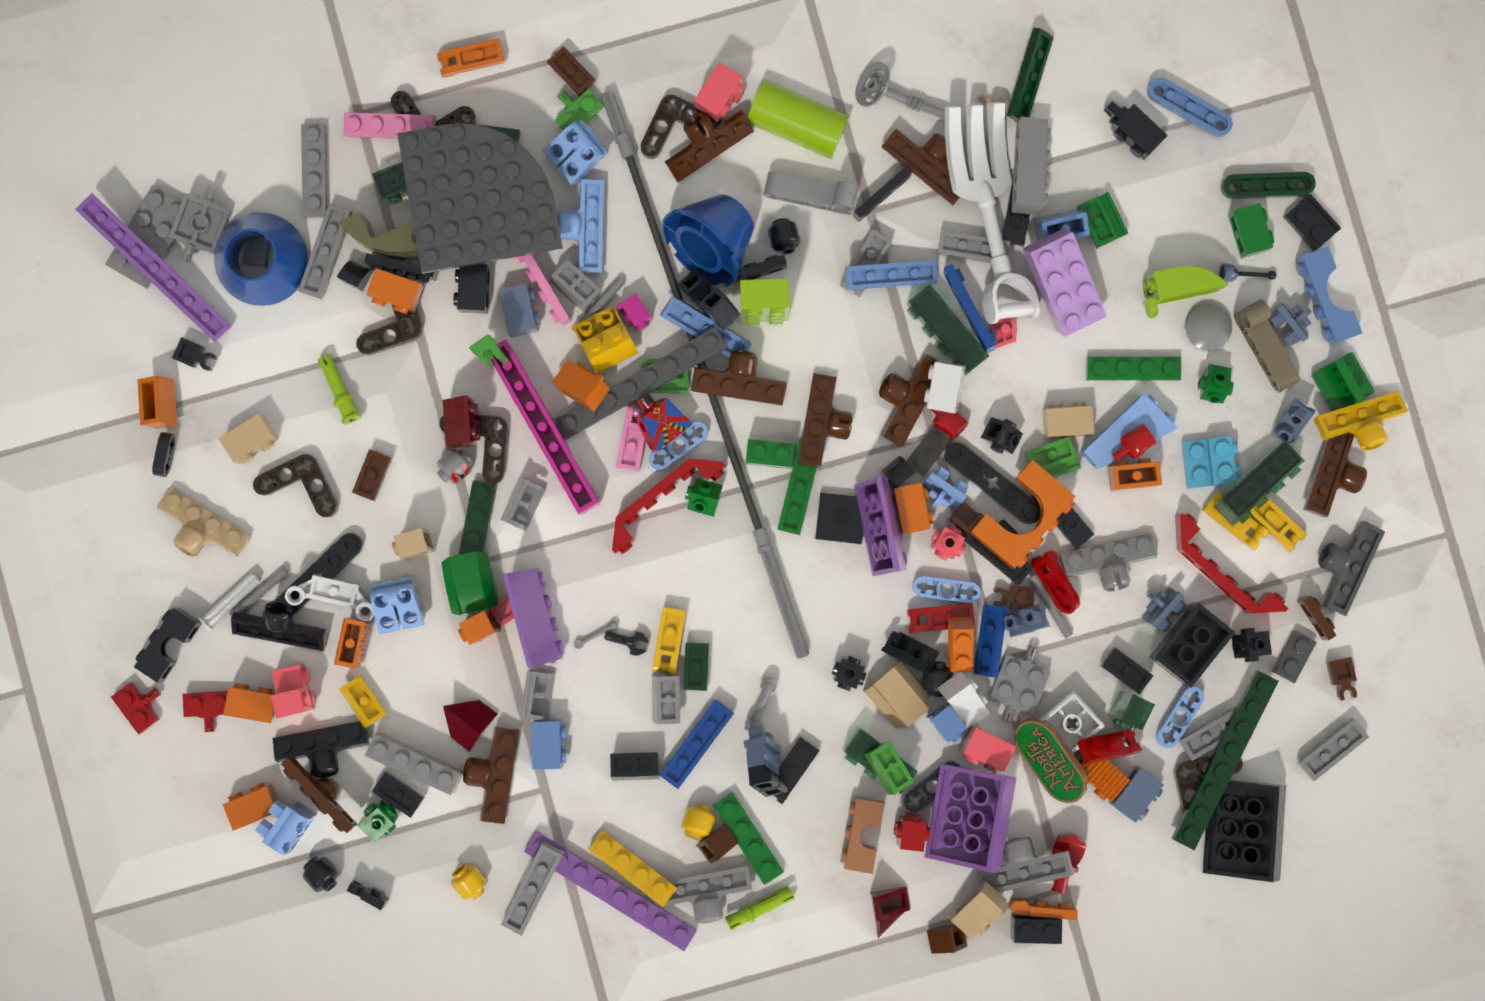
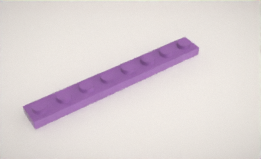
M93 193L75 209L215 343L232 327Z
M536 831L524 850L525 853L535 858L543 841L563 851L564 854L555 872L682 951L686 950L697 929L544 834Z

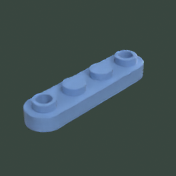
M1156 78L1148 85L1147 95L1150 100L1215 137H1223L1232 129L1233 122L1228 114L1169 80ZM1155 88H1160L1162 90V94H1156ZM1215 123H1221L1222 129H1217Z

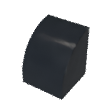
M349 260L342 267L337 278L363 292L373 271Z
M898 456L881 470L895 488L916 473L901 456Z

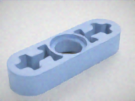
M693 422L692 426L666 445L669 452L675 458L670 460V457L667 456L664 458V465L661 466L659 463L655 465L653 462L656 460L654 457L656 454L662 456L666 451L661 449L660 451L651 452L649 456L651 467L659 471L664 470L704 442L708 436L705 424ZM696 426L698 429L702 427V438L699 439L695 436L691 439L694 444L689 446L687 439L682 435L687 433L689 437L693 434V427ZM677 439L685 443V449L680 453L672 450V443Z
M920 576L912 584L913 592L917 596L974 603L981 595L980 587L974 582ZM922 580H926L927 585L934 586L933 581H938L935 588L936 596L932 595L933 590H925L924 593H921V589L917 588V584L922 583ZM943 583H950L952 585L953 592L950 596L946 597L940 593V586ZM957 584H961L959 589L963 590L972 586V590L976 591V595L971 596V599H967L966 594H959V599L955 598L958 591Z
M1186 687L1183 689L1156 732V741L1159 745L1172 748L1179 742L1204 701V694L1199 688ZM1195 691V697L1198 699L1196 702L1191 701L1188 707L1192 708L1190 712L1187 708L1181 707L1180 704L1182 702L1186 705L1189 701L1187 694L1194 693ZM1178 710H1182L1186 714V720L1181 724H1177L1174 721V714ZM1169 722L1173 726L1180 728L1178 732L1174 729L1171 732L1170 736L1173 738L1171 742H1163V732L1168 733L1172 728L1167 726Z

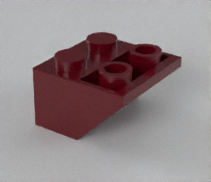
M468 395L442 400L446 447L449 449L476 447L477 441L481 439L480 428L476 426L475 417H479L478 403H475Z

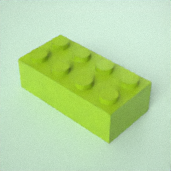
M789 279L740 280L741 322H746V326H759L760 322H769L770 325H783V321H788L790 310Z

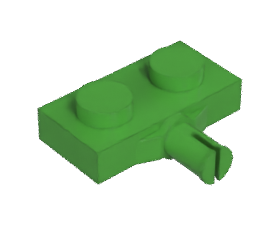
M589 89L574 100L563 90L561 94L557 95V98L566 107L564 112L555 119V122L562 130L580 120L587 124L604 108V105Z

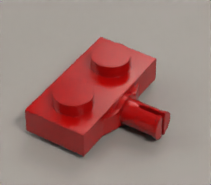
M131 682L116 692L111 698L139 735L160 720L153 711L151 702L160 696L161 693L160 691L157 692L158 689L154 687L144 695Z
M228 690L183 693V716L204 718V732H215L214 717L223 715Z

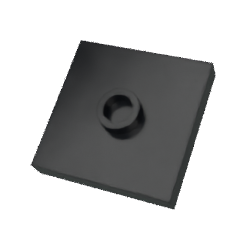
M820 493L815 539L862 544L863 525L857 497Z

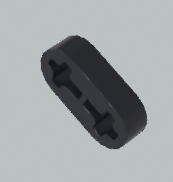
M160 433L152 466L153 475L167 477L175 447V434Z

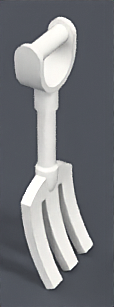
M990 102L989 153L992 178L984 138L983 105L979 103L968 104L967 156L970 181L962 142L961 107L956 105L945 106V142L952 191L963 199L977 202V206L981 210L992 256L991 264L995 280L984 289L982 295L985 319L989 324H995L999 319L1026 315L1030 319L1037 318L1040 313L1038 295L1034 286L1027 278L1012 272L1010 259L1006 255L995 210V198L1003 194L1012 185L1006 149L1005 103ZM999 284L1013 287L1020 294L1022 302L998 305L996 292Z

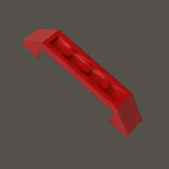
M692 458L685 461L616 516L612 551L615 554L620 552L623 555L633 547L631 542L634 541V538L623 525L626 522L628 525H631L640 517L638 513L645 508L648 511L658 503L656 498L661 494L667 496L677 487L674 484L680 479L683 481L689 479L695 473L693 471L695 467L706 480L712 479L716 481L724 474L725 464L718 461Z
M1184 513L1177 514L1175 517L1177 551L1246 613L1286 612L1289 609L1284 604L1286 602L1285 599L1276 592L1273 594L1265 592L1254 603L1256 599L1248 591L1244 590L1242 592L1236 586L1238 582L1228 574L1226 576L1219 571L1220 566L1212 559L1207 560L1201 555L1203 551L1196 544L1188 543L1201 529L1196 525L1198 521L1189 513L1186 515Z

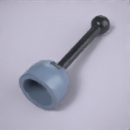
M1225 263L1221 264L1219 276L1226 282H1232L1238 276L1268 277L1270 280H1274L1277 276L1275 271H1269L1268 273L1238 271L1236 266Z

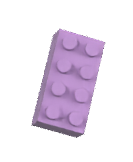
M1063 228L1022 248L1058 333L1066 337L1107 317L1072 231Z

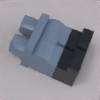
M763 726L749 728V740H744V748L747 749L749 785L765 797L788 792L787 783L779 777L778 769L781 765V760L778 754H781L780 746L773 742V734L765 732Z

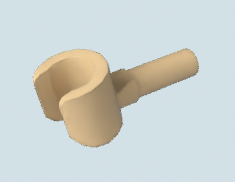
M980 94L979 100L986 103L1004 102L1005 115H1007L1009 102L1006 99L997 100Z

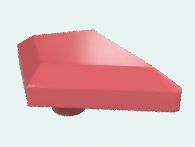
M1016 318L999 319L997 323L990 324L989 330L992 329L997 339L995 349L1016 342Z

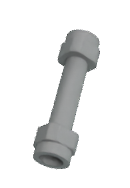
M766 676L760 684V687L763 689L751 718L747 717L744 729L748 730L752 727L762 726L760 719L771 692L775 693L778 681Z

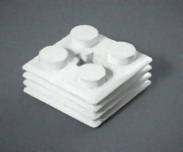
M1072 690L1038 719L1051 723L1073 754L1079 750L1077 745L1079 740L1095 736L1105 726L1081 697ZM1068 718L1076 719L1074 721V728L1066 727V720Z

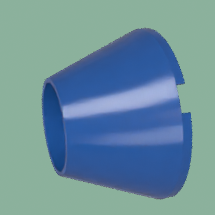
M718 194L672 210L663 218L662 231L666 243L669 244L671 242L677 251L674 254L675 257L690 272L696 269L711 285L718 286L720 283L729 286L737 279L754 230L753 220L740 202L731 196Z
M250 213L235 219L223 230L215 247L214 266L221 284L236 299L251 305H274L292 296L300 287L307 267L308 251L302 235L284 218L270 213ZM257 236H265L270 241L274 250L272 266L264 275L249 279L240 269L238 261L239 252L247 240Z

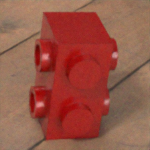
M905 812V816L899 815V821H895L893 834L897 838L896 844L900 849L924 852L925 841L930 839V827H928L922 816H919L920 814Z

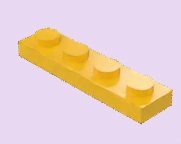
M603 830L588 849L663 908L678 889Z

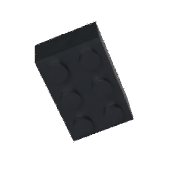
M1192 602L1149 658L1185 687L1192 688L1236 632L1199 602Z

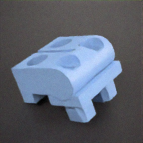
M583 120L569 125L543 150L555 166H560L558 170L571 185L580 183V180L587 176L586 174L591 168L595 167L609 152Z
M407 575L399 579L383 580L371 584L370 599L379 635L399 631L401 625L403 630L424 626L425 613L418 599L413 576Z
M275 801L268 812L275 816L277 821L272 825L263 819L255 831L264 838L262 843L274 851L286 855L292 852L304 835L302 833L306 832L317 814L299 801L294 805L288 806L282 802Z

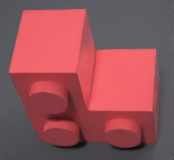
M719 62L694 99V107L716 121L721 116L725 117L733 103L738 104L744 95L743 76Z
M304 664L271 671L276 694L271 695L276 719L314 710L313 705L316 704L314 692L310 691L308 684L311 681L308 668L304 667Z
M973 725L969 728L959 750L964 753L962 757L976 765L981 761L985 763L984 768L997 773L998 770L1005 771L1016 746Z

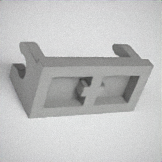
M568 259L551 275L550 283L584 313L589 310L594 300L597 301L602 291Z
M520 477L500 520L527 531L546 489Z
M527 671L520 718L540 721L549 719L554 673Z
M652 676L653 723L680 724L679 676Z

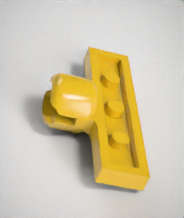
M1395 391L1318 415L1314 418V422L1323 440L1345 433H1352L1355 435L1361 449L1370 451L1382 446L1388 440L1382 427V422L1405 415L1408 409L1399 391Z

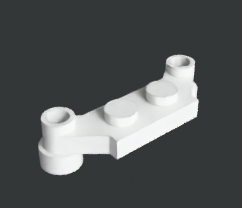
M312 575V579L298 586H291L285 593V599L291 605H298L305 598L354 608L356 616L362 621H369L374 617L372 604L367 602L359 592V585ZM298 591L300 597L298 599H293L291 597V592ZM363 607L370 609L367 615L361 613Z

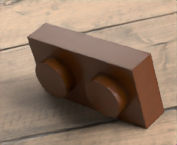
M564 46L547 61V64L578 97L596 82L595 78Z
M369 449L352 493L376 501L392 458Z
M1303 596L1297 600L1322 640L1329 641L1337 636L1334 632L1335 626L1328 617L1325 618L1321 612L1322 606L1315 597Z

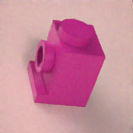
M636 293L616 305L620 313L625 311L622 316L629 327L634 325L635 329L641 332L650 326L649 322L652 318Z

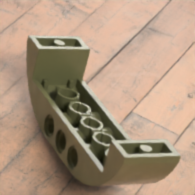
M361 212L339 221L340 226L356 242L375 254L397 260L419 259L413 222L375 237L369 220Z

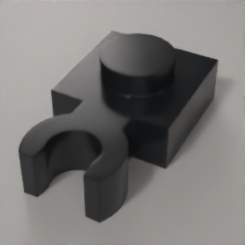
M181 337L172 359L196 368L199 363L204 370L212 371L213 368L207 366L206 361L209 358L217 360L218 357L212 353L202 354L205 347Z
M355 880L350 883L346 890L379 910H382L389 901V898L385 896L386 893L376 887H373V889L366 888Z

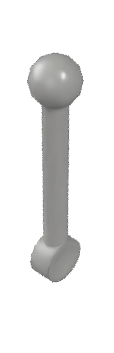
M613 620L608 626L582 640H576L574 647L580 649L585 643L610 629H617V621Z

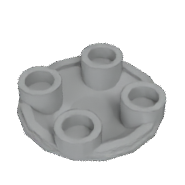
M1210 304L1194 309L1188 316L1184 328L1191 343L1202 351H1209L1224 346L1229 340L1232 332V323L1228 314L1221 307Z

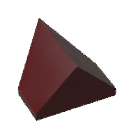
M481 700L443 706L450 737L469 752L498 715L497 712Z
M907 887L870 892L878 938L904 912L910 910Z

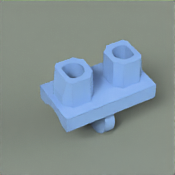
M942 467L934 473L932 472L923 483V486L930 490L928 495L935 499L932 504L934 508L940 503L946 508L952 505L957 509L967 497L965 493L968 485L961 480H957L953 486L947 483L946 480L950 474Z

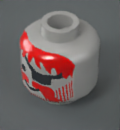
M452 449L438 460L437 466L440 470L437 474L445 483L450 481L453 484H457L471 473L470 465L472 461L461 449L459 451Z

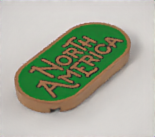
M1034 717L1024 720L1015 731V744L1045 790L1054 799L1063 803H1073L1081 799L1087 791L1088 776L1059 732L1051 723L1045 720L1041 721L1038 720L1039 718Z

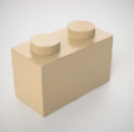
M1086 402L1072 403V407L1063 408L1062 404L1048 405L1049 409L1042 411L1044 439L1091 436L1095 434L1093 406H1086Z
M258 413L220 437L219 441L234 463L246 464L255 458V453L260 450L265 452L275 445L273 442L278 437L264 415Z
M418 528L393 536L395 542H392L393 551L396 556L399 555L400 559L409 560L435 552L428 529Z
M985 881L955 909L951 922L971 940L978 934L982 936L990 927V922L993 920L998 921L1004 915L1007 899Z

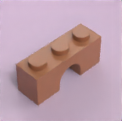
M855 796V802L850 801L848 815L852 816L851 825H846L844 839H848L847 848H842L840 862L844 863V869L873 874L877 850L875 847L862 844L860 834L867 826L881 827L885 805L883 801Z

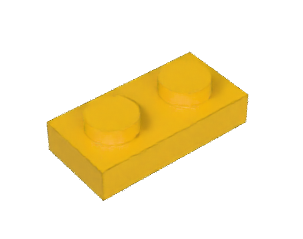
M361 675L339 689L365 729L386 715V712Z

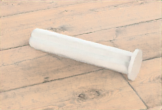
M254 573L247 575L205 616L198 617L200 622L208 630L212 631V627L260 583V579Z

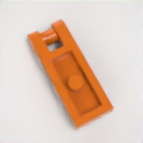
M499 38L437 53L438 61L441 62L442 66L440 69L441 76L444 78L505 63ZM456 58L457 64L451 65L450 60Z

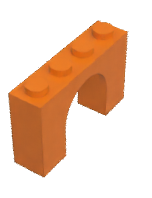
M1033 459L1025 465L1014 479L1037 499L1040 506V518L1037 525L1026 534H1013L1004 529L986 513L969 532L1011 569H1015L1017 566L1021 568L1029 559L1027 556L1028 552L1032 548L1036 550L1044 541L1042 536L1047 530L1051 532L1059 524L1060 521L1057 518L1061 513L1067 514L1075 504L1072 501L1076 496Z

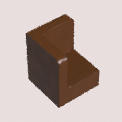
M963 502L948 520L964 534H968L982 519L983 515L977 513L967 503Z

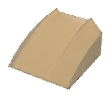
M900 660L892 665L891 669L875 683L869 685L864 690L895 728H908L926 713L930 707L931 697Z

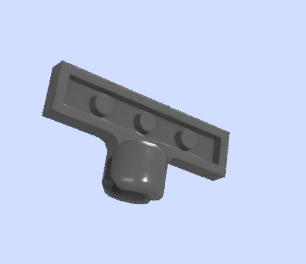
M1361 521L1348 549L1336 543H1328L1324 546L1319 554L1318 564L1321 568L1333 573L1335 576L1334 582L1323 603L1324 607L1340 615L1347 616L1384 536V530L1366 521Z

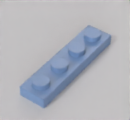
M936 260L845 266L846 290L938 283Z
M675 295L671 296L660 313L661 317L694 337H698L717 327L728 346L721 353L729 358L732 351H748L752 345L749 340L731 329H721L706 314Z

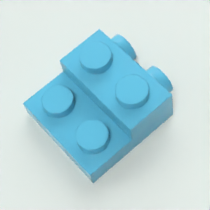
M1232 436L1181 442L1187 489L1237 483V478L1241 477L1240 466L1235 464L1234 455L1238 454V445L1236 441H1232Z

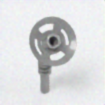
M876 62L868 66L858 80L855 96L857 102L864 107L876 104L884 95L907 105V108L916 109L917 112L921 110L945 119V109L926 103L922 98L919 100L917 96L914 98V95L908 96L889 88L890 70L882 62ZM884 70L885 73H877L876 71ZM870 77L871 79L867 83V90L864 91L865 84ZM869 98L873 101L868 102L865 99Z

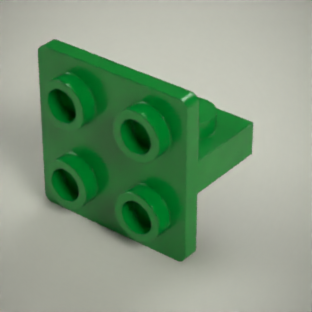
M1353 352L1342 356L1311 374L1331 411L1357 404L1374 393L1371 383Z

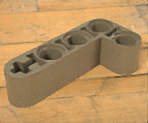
M1259 299L1234 313V319L1270 384L1276 392L1280 393L1300 382V377L1268 321L1271 318V311L1264 300Z

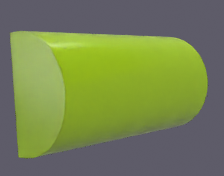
M764 79L755 96L747 119L755 127L832 159L850 116Z

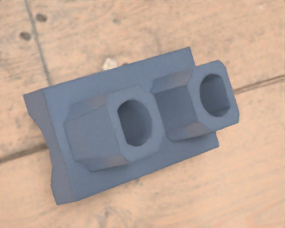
M1282 303L1277 307V311L1271 318H1269V321L1276 329L1285 322L1290 325L1292 329L1282 336L1289 346L1298 343L1300 340L1304 342L1309 336L1298 322L1301 321L1305 327L1309 326L1311 322L1306 316L1311 313V310L1308 308L1302 311L1296 305L1292 308L1297 315L1294 318L1288 308Z
M1295 398L1274 427L1273 432L1283 442L1293 443L1316 410L1305 406Z
M1170 587L1165 592L1161 590L1156 596L1149 593L1147 598L1151 602L1146 607L1149 611L1142 619L1147 624L1166 632L1172 624L1167 618L1171 611L1176 615H1180L1187 608L1182 600L1184 596Z
M1038 604L1008 613L1004 617V623L1010 637H1017L1050 627L1046 617L1045 604Z

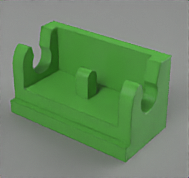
M489 334L469 347L491 369H494V366L490 363V360H493L494 356L503 364L509 361L495 339Z
M890 741L881 743L877 748L864 754L888 795H895L914 783L913 778Z

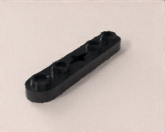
M959 442L951 443L946 447L944 451L945 461L1024 524H1033L1039 520V504L969 448ZM983 475H985L987 478L991 480L993 478H996L998 480L996 484L999 488H1002L1003 491H1000L996 487H993L991 489L988 488L989 482L983 477Z
M353 533L343 535L288 588L298 586L312 579L313 572L319 573L324 568L326 570L322 573V577L335 578L363 550L364 545L361 537ZM287 589L275 600L286 601L285 593ZM292 591L291 597L298 599L300 594L298 591ZM305 598L298 605L289 604L292 608V615L295 616L311 599Z

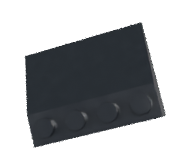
M1229 780L1205 829L1203 873L1266 882L1280 880L1286 785Z

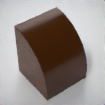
M723 824L696 845L711 864L719 860L739 842L727 826Z
M955 924L943 925L927 930L931 954L955 953L967 947L965 933Z

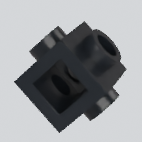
M991 417L981 438L991 444V450L999 454H1003L1004 451L1013 454L1023 433L1016 429L1017 424L1008 419L1002 421Z
M1255 628L1240 629L1241 634H1235L1232 637L1234 658H1244L1245 662L1259 661V656L1272 654L1269 631H1255Z
M848 656L847 660L841 658L840 662H835L831 674L835 675L833 680L838 682L837 687L850 691L851 687L857 689L858 685H863L867 673L864 672L865 667L860 665L861 660ZM849 669L854 671L852 678L845 676V672Z

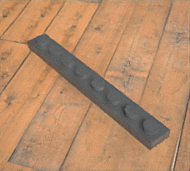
M714 327L610 387V391L594 412L580 404L554 420L565 440H568L633 403L645 393L654 391L727 349L728 346L717 327Z

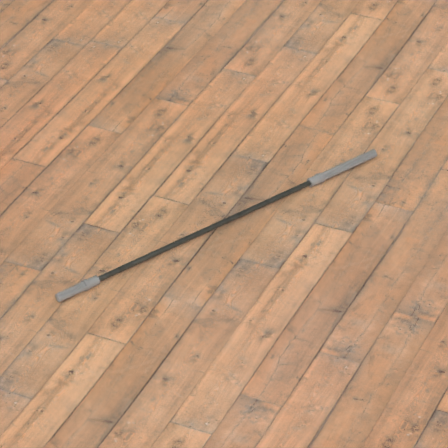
M612 91L605 92L601 95L615 135V142L618 144L622 159L627 161L672 294L683 300L634 160L636 154L631 142L630 133L627 132L614 93ZM686 332L689 341L696 338ZM705 361L698 365L699 368L707 369ZM708 394L755 529L753 535L758 547L757 550L761 554L795 655L798 659L809 655V651L775 557L774 546L770 541L766 527H762L717 395Z

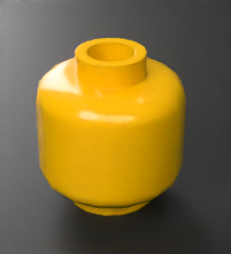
M697 804L696 807L687 808L681 823L685 836L698 841H702V838L710 836L715 822V816L710 812V807Z
M463 864L452 873L451 885L462 899L473 898L475 900L484 893L485 890L483 888L486 885V878L475 865Z

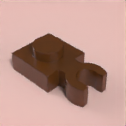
M1010 586V592H1006L1002 588H995L993 592H1000L1002 600L993 601V604L1001 606L1009 602V609L1034 606L1035 586Z
M1352 657L1326 662L1331 685H1339L1337 690L1338 699L1341 701L1345 700L1344 692L1346 690L1350 691L1351 698H1356L1357 691L1351 686V682L1357 680Z

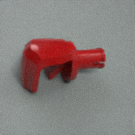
M1075 833L1058 834L1051 855L1068 851L1073 872L1077 873L1079 870L1077 865L1084 856L1087 841ZM1070 876L1054 880L1051 890L1066 894Z

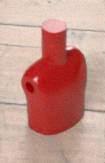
M930 409L936 415L933 419L935 427L946 433L952 440L956 439L969 424V421L961 416L959 412L949 413Z
M1142 423L1120 438L1122 447L1111 455L1116 462L1127 454L1136 459L1150 447L1157 444L1149 429Z

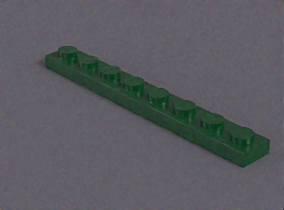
M1259 670L1254 671L1171 839L1195 851L1279 682L1278 680Z

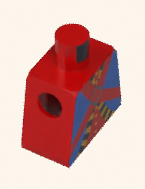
M647 392L637 399V402L644 411L635 420L652 452L660 451L693 425L667 398H660L655 402Z

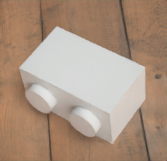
M936 361L934 366H930L928 379L932 380L931 387L926 389L924 402L928 403L927 409L949 413L958 412L966 365Z
M959 672L939 686L938 690L947 704L951 706L967 729H969L989 714L985 707V704L988 702L980 691L976 693L975 690L978 689V686L971 677L966 679Z

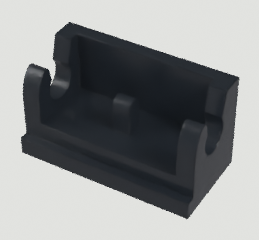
M895 631L890 634L885 646L881 649L886 654L927 675L939 654V651L902 632L897 633Z
M658 752L610 754L612 781L659 779Z

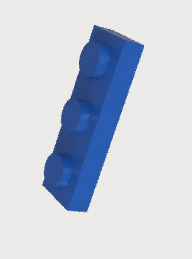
M983 605L973 674L998 678L1005 631L1004 617L1007 616L1008 608Z

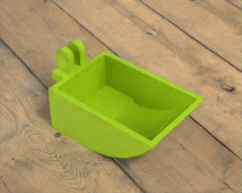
M1178 266L1155 271L1144 279L1143 292L1148 298L1143 301V306H1145L1147 317L1152 319L1159 313L1158 304L1219 292L1229 284L1215 273L1196 266Z

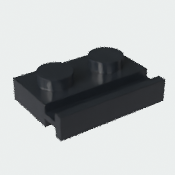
M1309 194L1283 217L1313 251L1319 249L1341 229L1312 194Z
M774 255L757 264L756 262L749 263L740 269L741 280H754L787 268V262L784 255Z

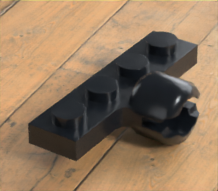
M273 600L266 604L265 611L263 610V617L233 612L232 634L319 651L325 650L326 629L295 623L293 621L292 608L286 601Z
M360 721L272 738L274 759L277 763L283 762L290 756H294L296 759L306 757L309 759L310 774L315 778H327L338 773L337 755L340 751L370 745L368 727L365 729Z

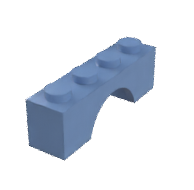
M1324 247L1296 259L1297 273L1304 279V290L1307 297L1311 298L1313 302V313L1315 318L1321 322L1323 328L1321 333L1324 340L1331 346L1362 334L1363 332L1355 312L1339 309L1328 297L1327 281L1330 274L1337 268L1329 247Z

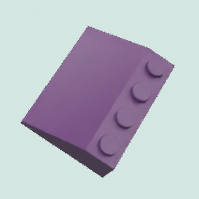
M879 476L855 484L854 488L872 576L906 570L907 556L902 551V532L897 526L898 512L892 502L893 488L891 483L888 482V477Z
M538 568L504 574L503 578L527 668L562 659L561 654L565 653L562 640H557L555 631H558L556 618H551L549 608H552V602L549 594L545 595L543 586L546 585L543 571L539 572Z
M941 764L930 822V839L927 841L924 857L986 872H1000L1017 778Z

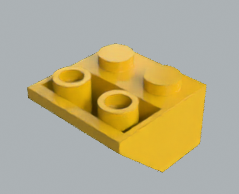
M614 305L572 326L597 373H601L638 354Z

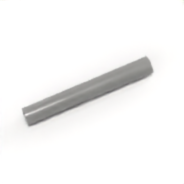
M618 277L577 323L599 313L625 283Z
M281 567L235 607L229 615L232 617L233 612L244 613L289 574L288 571Z
M1037 573L1029 577L1064 638L1073 635Z

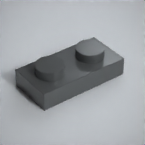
M1293 631L1272 672L1291 683H1295L1317 642L1298 631Z

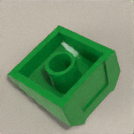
M477 551L450 556L441 562L452 614L462 615L489 610L498 605V593L487 553Z

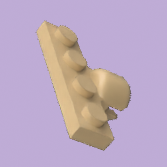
M171 487L157 505V509L182 523V528L173 541L180 551L189 556H197L206 543L213 542L237 557L250 540V535Z

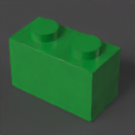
M1260 203L1233 210L1228 214L1241 259L1267 252L1273 248L1274 236L1272 231L1268 230L1266 224L1268 221L1267 212L1261 207Z
M748 439L745 464L792 469L795 444Z

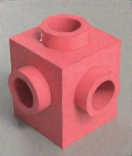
M951 525L949 528L942 527L941 530L937 529L930 540L933 542L931 548L935 550L934 554L945 561L948 558L954 559L955 556L960 557L966 547L963 544L965 538L961 536L962 531ZM947 538L953 540L954 544L952 547L946 546L945 541Z

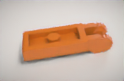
M1013 898L1009 904L1012 912L1017 915L1076 920L1078 916V910L1072 907L1071 903L1058 902L1057 906L1048 905V901L1034 900V904L1027 903L1024 898Z

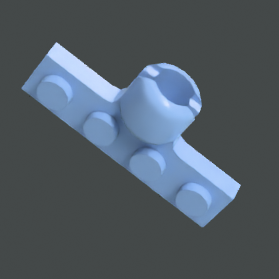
M581 179L579 210L576 212L560 211L557 214L561 239H570L578 242V269L582 273H602L604 180Z

